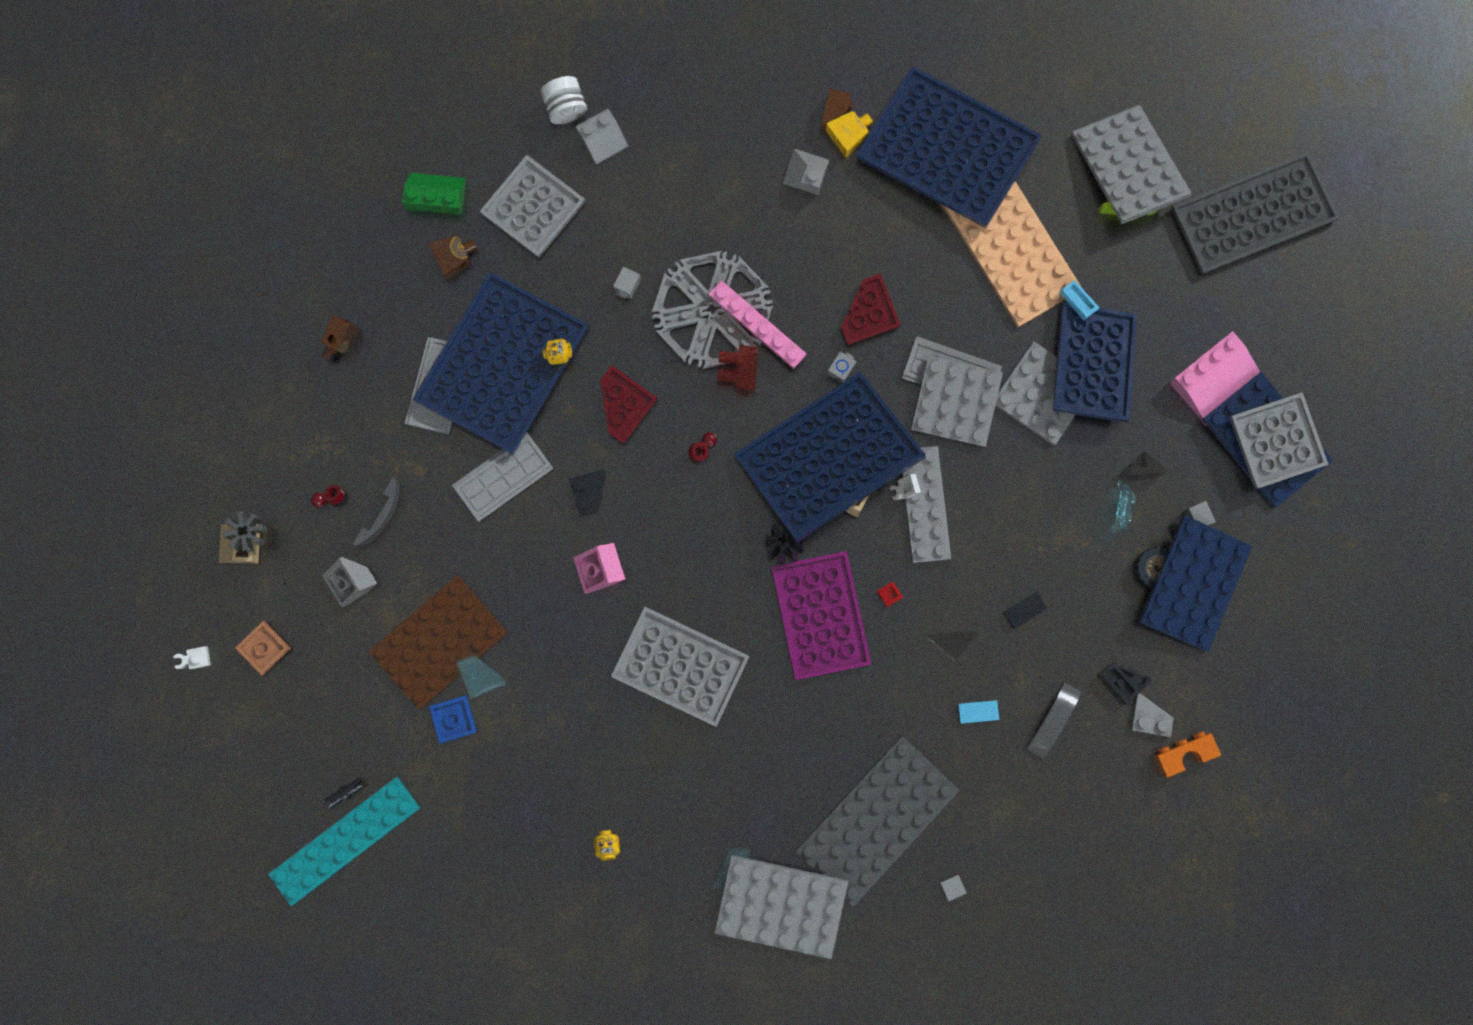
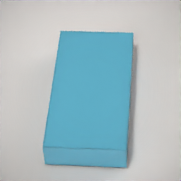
M1075 280L1059 292L1084 321L1099 309V306Z
M997 700L958 704L960 723L999 720Z

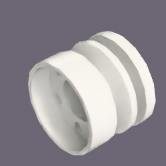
M565 76L546 83L540 90L544 104L547 105L546 109L550 121L554 124L574 121L583 116L587 111V106L583 96L580 95L581 90L575 77Z

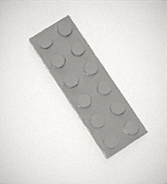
M938 446L921 448L926 458L902 473V478L916 474L921 491L905 499L912 564L951 560Z

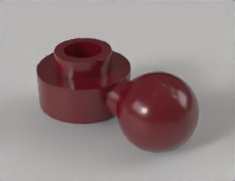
M707 432L703 435L702 442L692 443L688 449L690 458L693 461L705 460L709 453L708 447H712L717 443V436L713 432Z
M331 485L325 490L324 494H313L311 504L316 508L323 507L326 502L336 505L343 500L344 490L338 485Z

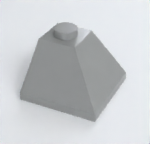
M794 149L783 184L818 195L830 160Z
M343 557L339 558L322 575L342 608L368 593L377 584L367 567Z

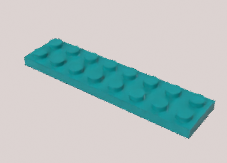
M396 777L268 875L290 906H293L421 807L399 777Z

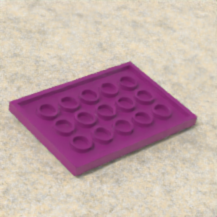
M847 551L800 560L795 563H786L785 565L771 566L795 680L871 665Z

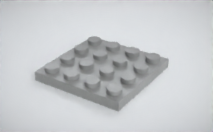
M526 155L480 210V213L539 258L586 201L569 186Z
M1033 342L999 391L995 407L1055 446L1075 417V414L1052 411L1057 356L1036 342Z
M928 356L911 430L986 447L1003 372Z
M1303 392L1229 417L1255 489L1328 465Z

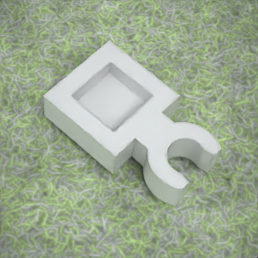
M916 474L908 475L898 480L899 485L890 487V490H896L897 492L893 500L910 498L921 492Z
M207 646L186 650L187 656L183 654L173 656L175 659H182V663L175 666L176 669H183L187 665H189V669L211 666Z

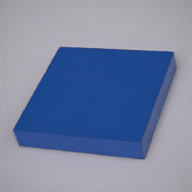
M467 695L428 706L439 744L478 733Z

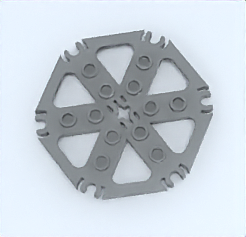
M722 251L681 259L679 262L683 267L678 262H675L678 270L672 272L671 269H667L671 277L666 273L664 274L652 310V314H654L652 316L653 320L659 319L661 322L654 325V327L657 329L656 333L685 364L686 359L690 357L688 365L691 366L693 360H698L699 369L702 367V361H705L703 369L746 360L742 353L749 358L748 348H753L754 351L758 350L754 343L760 348L762 341L755 335H749L725 309L709 297V293L721 280L730 287L734 274L742 272L754 284L755 289L754 291L738 295L769 320L773 305L770 306L772 300L767 301L764 299L766 295H770L769 287L740 257L738 262L735 263V254L732 260L726 259L727 252H724L722 259H720ZM707 263H713L716 266L709 290L690 272L692 267ZM671 286L678 287L693 303L671 309H665L663 306L668 289ZM711 305H713L714 308L718 309L715 310V314L707 312V310L710 309ZM697 324L691 346L687 350L682 349L670 336V331L674 328ZM716 329L734 347L735 352L732 355L715 359L709 356V350Z

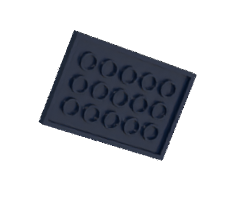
M1063 302L1061 306L1052 411L1125 423L1129 421L1137 314L1099 308L1084 321L1069 303Z
M1262 372L1256 374L1202 418L1203 422L1250 480L1251 477L1229 417L1283 399ZM1323 448V451H1324V453H1325V456H1326V459H1327V462H1328V465H1329V464L1333 461V459L1329 456V454H1328V453L1325 451V449ZM1326 466L1258 488V490L1270 505L1276 508Z
M1182 515L1138 622L1202 651L1209 652L1252 545L1191 517Z

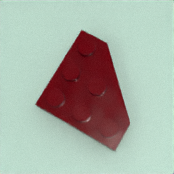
M881 274L864 279L841 326L847 346L901 326Z
M611 365L600 380L607 428L611 436L625 444L658 398Z

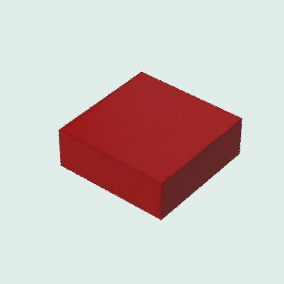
M893 581L876 591L886 608L903 598Z

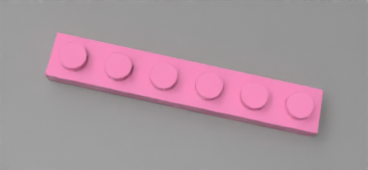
M722 280L709 293V297L790 367L795 369L804 359L806 353Z

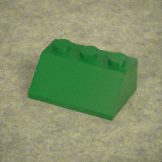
M410 173L404 184L402 203L406 210L462 215L466 178Z

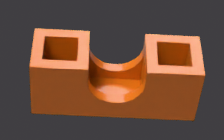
M1202 731L1194 734V739L1189 741L1182 739L1175 742V747L1169 749V746L1158 749V754L1153 755L1162 777L1168 778L1185 771L1182 759L1184 754L1189 751L1195 755L1198 763H1204L1221 756L1212 733L1205 734Z

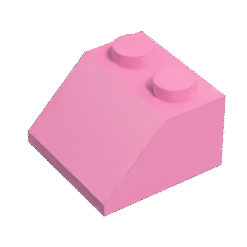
M614 543L596 546L573 557L584 594L625 580Z

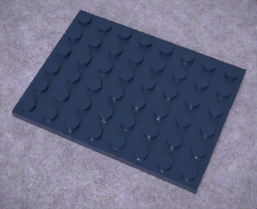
M912 66L858 151L856 158L986 229L1041 140L1042 135Z
M489 272L413 400L514 455L567 363L551 365L543 357V348L546 347V343L549 340L565 339L567 343H570L573 355L589 328V324Z
M861 372L734 454L796 542H799L926 458L922 449Z

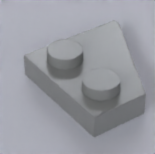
M1138 693L1135 697L1131 731L1171 737L1174 718L1145 696Z

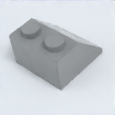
M609 109L576 126L579 138L596 165L628 148L627 142Z

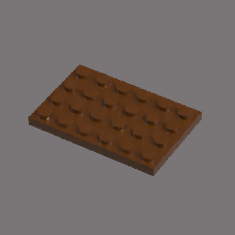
M456 575L373 647L369 653L416 708L421 710L508 632L464 581Z

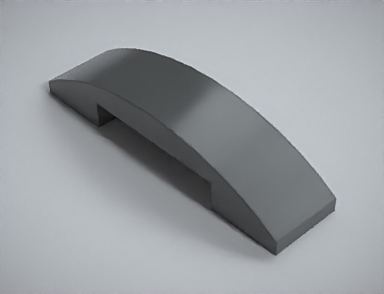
M393 477L383 492V495L389 498L370 531L362 528L353 545L359 548L367 545L389 523L396 509L400 490V482Z
M1065 682L1063 683L1053 705L1038 731L1033 735L1026 750L1041 759L1045 758L1068 721L1080 697L1081 692Z

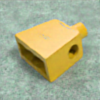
M852 111L828 122L825 131L847 158L867 138L868 129L866 127L873 122L867 113L858 118L855 112Z

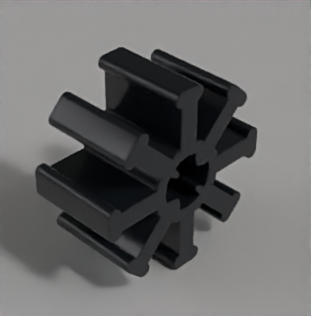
M774 524L771 526V536L765 534V546L768 557L773 560V557L778 555L780 565H785V555L788 554L792 562L795 563L798 561V551L804 552V540L796 542L785 525L783 532H780L777 525Z

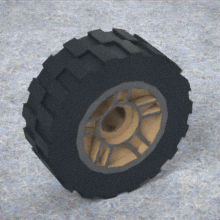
M1156 547L1148 549L1140 554L1135 561V577L1146 589L1152 590L1159 573L1154 571V566L1158 565L1160 570L1168 551L1166 548Z

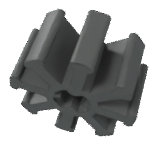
M242 511L236 512L239 524L235 520L227 518L225 524L234 527V531H223V537L228 540L235 538L232 543H229V546L233 549L240 551V547L243 544L242 550L248 553L254 552L251 540L255 541V544L263 546L265 540L256 537V533H267V527L262 524L256 526L261 521V518L250 513V517L247 519L248 514ZM244 529L248 531L247 535H244V533H242Z

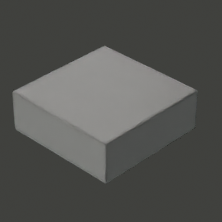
M958 874L940 882L948 901L966 894Z

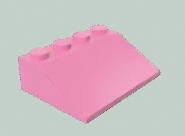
M1232 331L1169 383L1202 420L1203 417L1260 371L1246 346Z

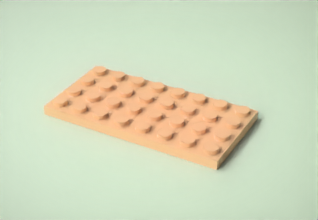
M1014 182L986 229L943 206L1017 328L1066 301L1059 292L1075 280L1079 284L1016 182Z

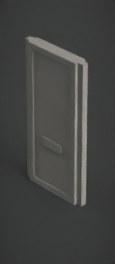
M916 336L902 379L921 385L928 356L1001 372L1002 366Z
M428 337L404 424L449 435L453 422L413 400L448 342Z
M526 433L514 455L502 449L452 486L477 521L480 522L554 468L530 435Z

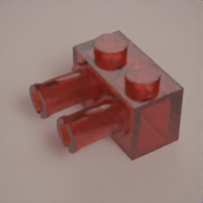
M739 345V351L737 350V352L719 351L718 363L736 364L737 369H718L717 381L734 382L737 389L755 390L758 347Z

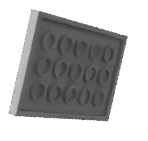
M1140 105L1072 132L1076 145L1121 224L1191 196V191Z
M644 607L611 677L717 727L750 656Z
M732 855L715 934L831 959L848 880Z

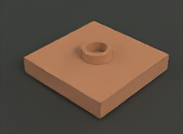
M262 621L235 649L263 676L291 647L265 621Z

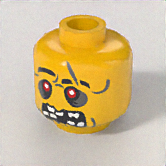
M565 339L549 340L546 343V347L543 348V357L551 365L567 363L569 358L572 357L571 345Z
M610 830L599 832L600 835L596 836L593 840L595 856L599 857L601 861L616 859V856L620 853L619 837L611 834Z

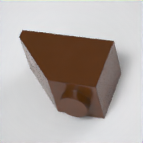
M829 89L820 130H826L828 122L847 114L848 111L851 112L854 102L850 100L851 93Z

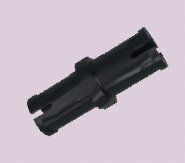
M360 777L356 778L348 785L341 786L331 796L325 798V802H329L327 804L328 807L333 809L336 805L344 800L351 799L352 795L364 789L365 784H361L363 782Z

